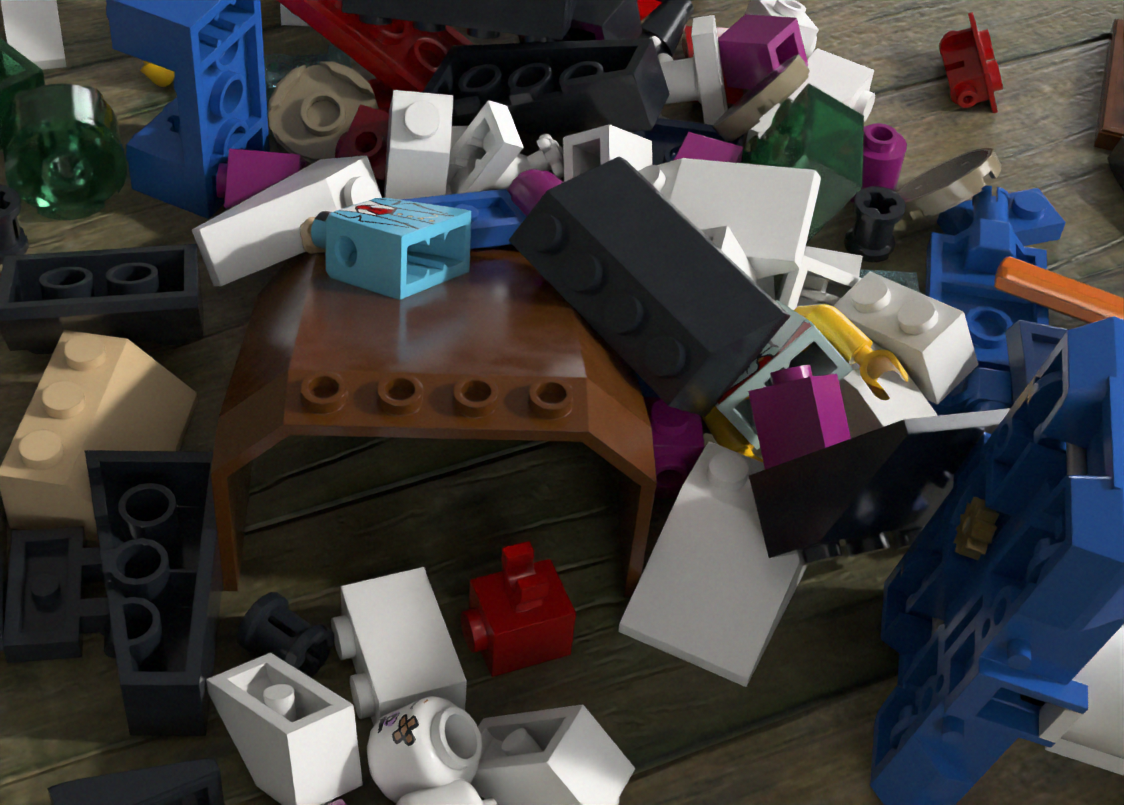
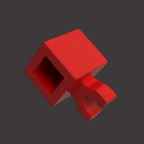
M530 541L502 548L503 571L470 580L469 610L461 612V627L471 653L481 651L491 677L571 655L576 611L551 559L533 563L535 551Z

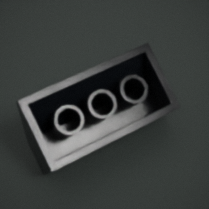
M620 156L547 190L509 239L510 243L668 406L706 417L790 318V315L626 159Z

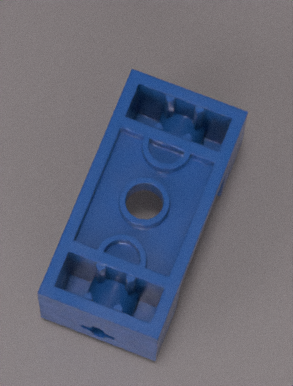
M106 0V15L109 20L112 48L174 71L175 74L174 90L177 93V97L172 102L167 103L163 110L140 132L135 133L126 144V160L129 165L131 187L135 191L209 219L225 203V198H218L216 182L219 164L228 163L229 148L270 152L260 0Z

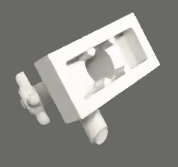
M715 15L693 18L691 37L694 54L692 58L673 60L671 56L665 53L658 54V58L670 93L665 104L699 101V103H702L704 123L714 125L728 110ZM656 36L651 37L653 38L655 48L661 44L660 39ZM660 113V115H659V117H658V118L669 119V118L663 117V116L661 115V113Z
M488 100L450 150L445 195L506 189L508 191L513 180L522 172L530 169L540 171L553 170L554 175L560 179L564 176L563 148L556 140L552 139L551 135L543 134L536 141L540 150L529 156L520 154L524 147L508 107Z

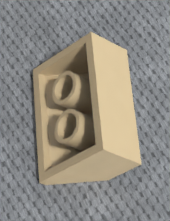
M64 330L0 466V492L9 528L36 530L84 526L86 540L99 542L84 450L179 451L198 403L197 392L129 339Z

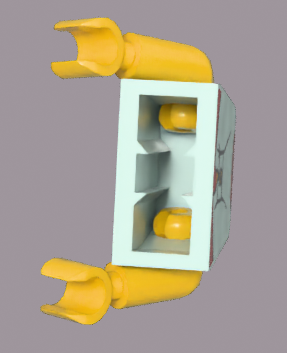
M775 301L790 315V318L706 417L702 416L718 445L763 463V459L755 456L752 452L754 447L758 450L760 444L748 391L772 386L771 372L810 365L813 376L837 374L838 381H841L853 371L851 365L857 363L860 365V376L874 396L880 400L890 399L883 387L877 382L880 375L884 372L895 371L905 382L908 381V375L896 356L888 350L879 349L873 351L870 349L873 344L872 340L834 306L828 304L798 306L792 310L780 301Z

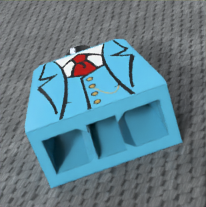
M374 198L334 212L322 211L315 217L312 224L311 238L315 246L326 249V272L330 278L394 299L402 300L470 271V210L391 198Z

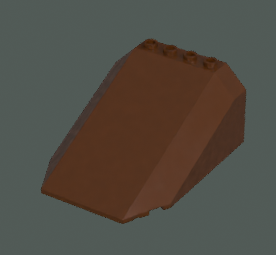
M512 244L501 245L497 248L482 247L470 249L469 272L402 300L330 278L326 272V252L311 254L305 251L289 258L260 291L218 417L211 467L224 591H238L253 459L289 435L583 442L615 466L624 598L632 597L642 574L657 483L652 428L637 374Z

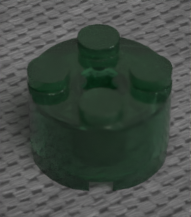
M62 83L44 85L30 91H21L13 96L9 109L3 119L1 139L6 181L8 187L13 188L19 194L20 202L22 203L21 199L29 205L37 208V214L55 220L82 219L92 216L105 208L104 202L116 190L119 193L125 184L127 163L117 117L110 105L104 100L100 91L91 86L81 87Z

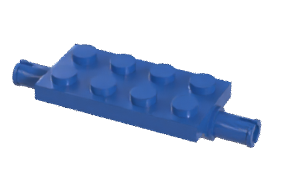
M984 186L981 188L982 191L972 197L973 223H971L968 229L955 236L932 232L927 246L925 295L964 312L978 361V366L938 405L927 400L938 416L1011 408L1014 405L1005 331L1018 320L1049 326L1048 308L1001 292L994 287L996 271L1005 257L1011 256L1047 270V250L1024 247L1014 233L1011 223H1008L1009 194L1000 187H997L996 202L992 201V186Z

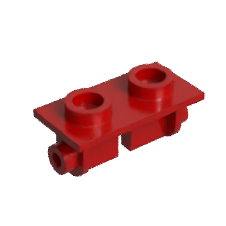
M971 12L968 13L970 28L949 31L939 43V51L943 57L950 86V96L955 104L963 108H969L978 102L989 100L992 112L997 113L994 92L1003 90L998 63L994 56L988 29L978 32L974 14Z

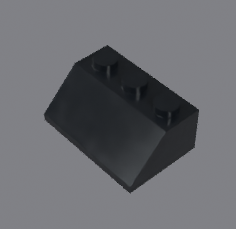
M197 244L7 255L4 258L0 275V333L10 351L28 350L34 354L53 353L64 330L126 338L131 342L156 341L162 345H179L189 341L191 338L204 337V315Z

